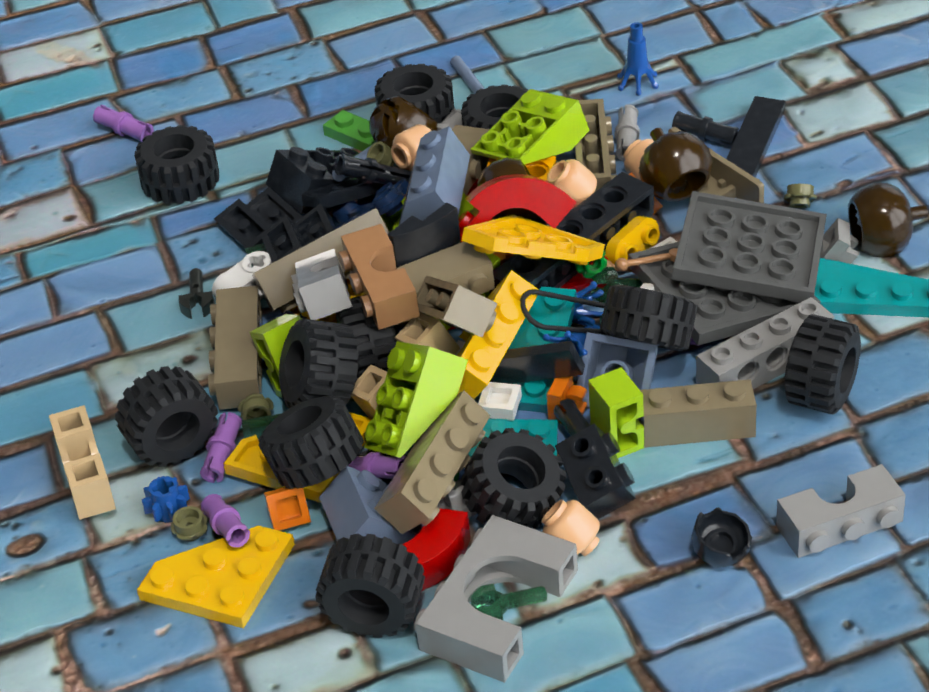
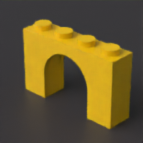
M512 270L487 297L498 303L494 310L496 311V319L491 329L487 332L485 331L483 337L462 331L459 336L466 342L456 356L468 359L458 394L465 391L475 399L490 382L525 319L521 310L520 299L527 290L537 288ZM529 295L527 297L526 308L528 312L538 295Z

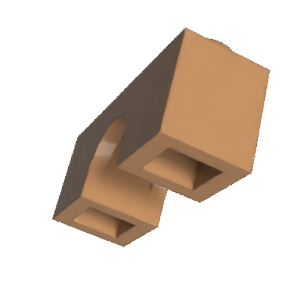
M382 223L341 236L343 251L338 252L339 260L345 273L351 272L349 279L354 294L362 295L360 302L366 318L372 316L378 330L420 317L416 290L405 268H396L393 245Z

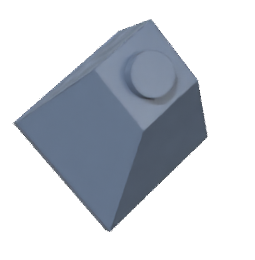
M587 332L584 348L588 352L587 355L582 356L585 368L583 375L579 376L577 385L587 389L583 401L587 402V406H589V379L621 367L639 390L650 389L659 345Z

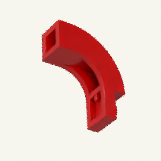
M524 174L500 176L478 186L465 198L475 208L471 213L467 210L459 217L461 240L464 227L490 221L501 211L510 208L530 210L548 225L556 228L577 202L557 186L539 177Z
M440 508L437 516L429 524L423 526L414 538L402 544L407 547V552L414 553L417 556V563L422 564L424 568L423 575L425 580L422 591L448 577L452 573L459 555L466 553L471 539L468 512Z

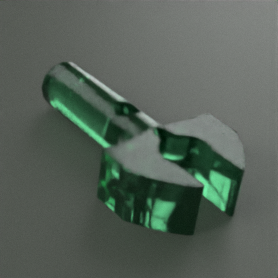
M604 267L601 272L592 277V280L597 284L606 285L601 288L596 287L590 292L593 294L599 289L603 290V296L595 299L598 302L605 303L610 286L627 285L640 288L643 283L639 278L619 279L614 267Z
M493 583L483 585L477 589L471 596V605L484 614L503 620V614L508 609L545 602L548 595L547 590L543 586L503 594L496 591Z

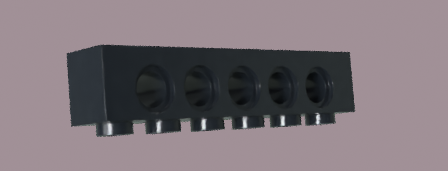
M621 172L571 210L558 224L556 229L605 244V251L609 240L633 218L637 216L649 217L654 213V186ZM514 254L493 270L495 288L511 270L539 290L541 286L560 288L578 274L575 264L568 260L545 257L537 260L526 258L520 254Z

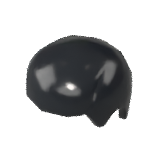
M717 507L709 513L703 514L700 512L698 514L691 540L695 553L705 563L714 567H727L740 562L748 555L752 537L748 524L735 513L722 511L721 508Z

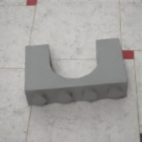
M492 515L485 526L476 531L472 544L466 553L459 555L454 564L453 571L447 580L439 583L434 598L428 607L418 613L414 623V630L417 632L419 650L505 683L524 654L522 627L484 614L475 609L470 604V601L482 589L503 582L524 584L561 597L578 571L576 543Z

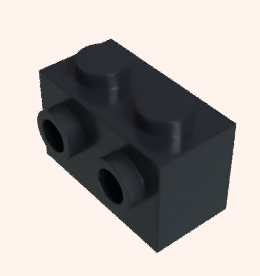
M593 423L555 445L579 502L598 520L636 499L630 486L635 483L634 478L626 464H620L616 455L620 452V447L610 432L604 433Z

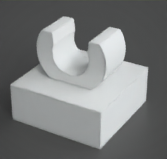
M489 382L482 390L478 404L491 415V419L514 421L522 397L521 385Z

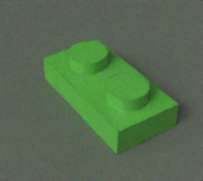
M341 110L323 124L325 136L360 151L375 143L369 130V120L345 110Z

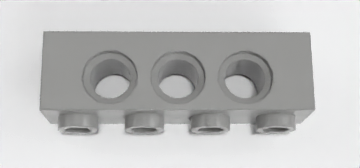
M810 297L696 355V384L751 379L752 388L755 389L785 373L794 337L801 324L810 314L834 319V315Z

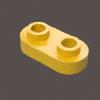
M644 216L633 218L609 240L605 256L612 264H615L619 258L628 260V254L647 250L655 246L660 237L657 221Z

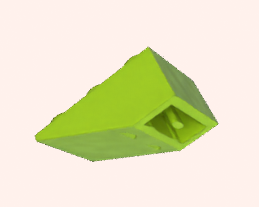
M529 89L470 150L473 154L496 160L506 157L521 159L525 165L571 151L590 130L579 100Z
M397 341L395 348L391 350L388 356L387 375L377 392V407L373 419L366 428L364 448L401 458L457 397L468 359L430 346Z

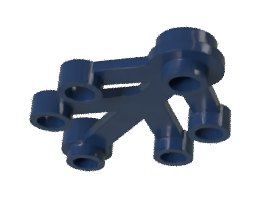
M404 178L394 185L391 182L385 184L375 193L376 196L372 203L358 206L354 200L335 207L331 213L340 224L336 228L377 208L380 216L385 214L386 217H390L403 207L401 201L406 195L407 180Z

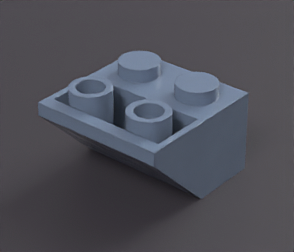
M347 466L319 497L337 541L343 537L349 539L350 535L360 534L361 536L375 534L376 537H387L396 544H403L414 538L421 531L422 527L419 524L401 534L374 509L390 482L377 478L367 470L359 471Z

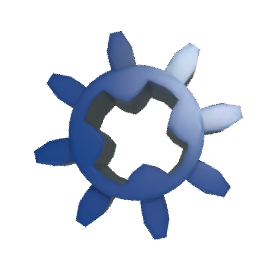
M161 476L154 479L149 484V487L143 488L145 498L142 499L145 514L153 513L155 522H173L174 513L180 508L186 507V501L190 499L187 485L179 486L177 477Z

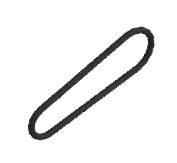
M537 289L527 290L520 299L521 310L524 316L532 325L539 329L576 333L590 332L606 335L600 329L541 324L533 319L526 308V299L529 295H540L604 308L605 303Z

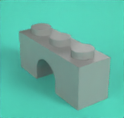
M335 249L295 263L296 274L291 275L294 283L292 284L295 292L293 294L300 313L307 311L310 320H317L353 307L347 290V281Z
M883 464L847 476L845 503L834 504L826 502L817 495L813 488L778 499L776 527L796 556L800 558L903 522L906 494Z

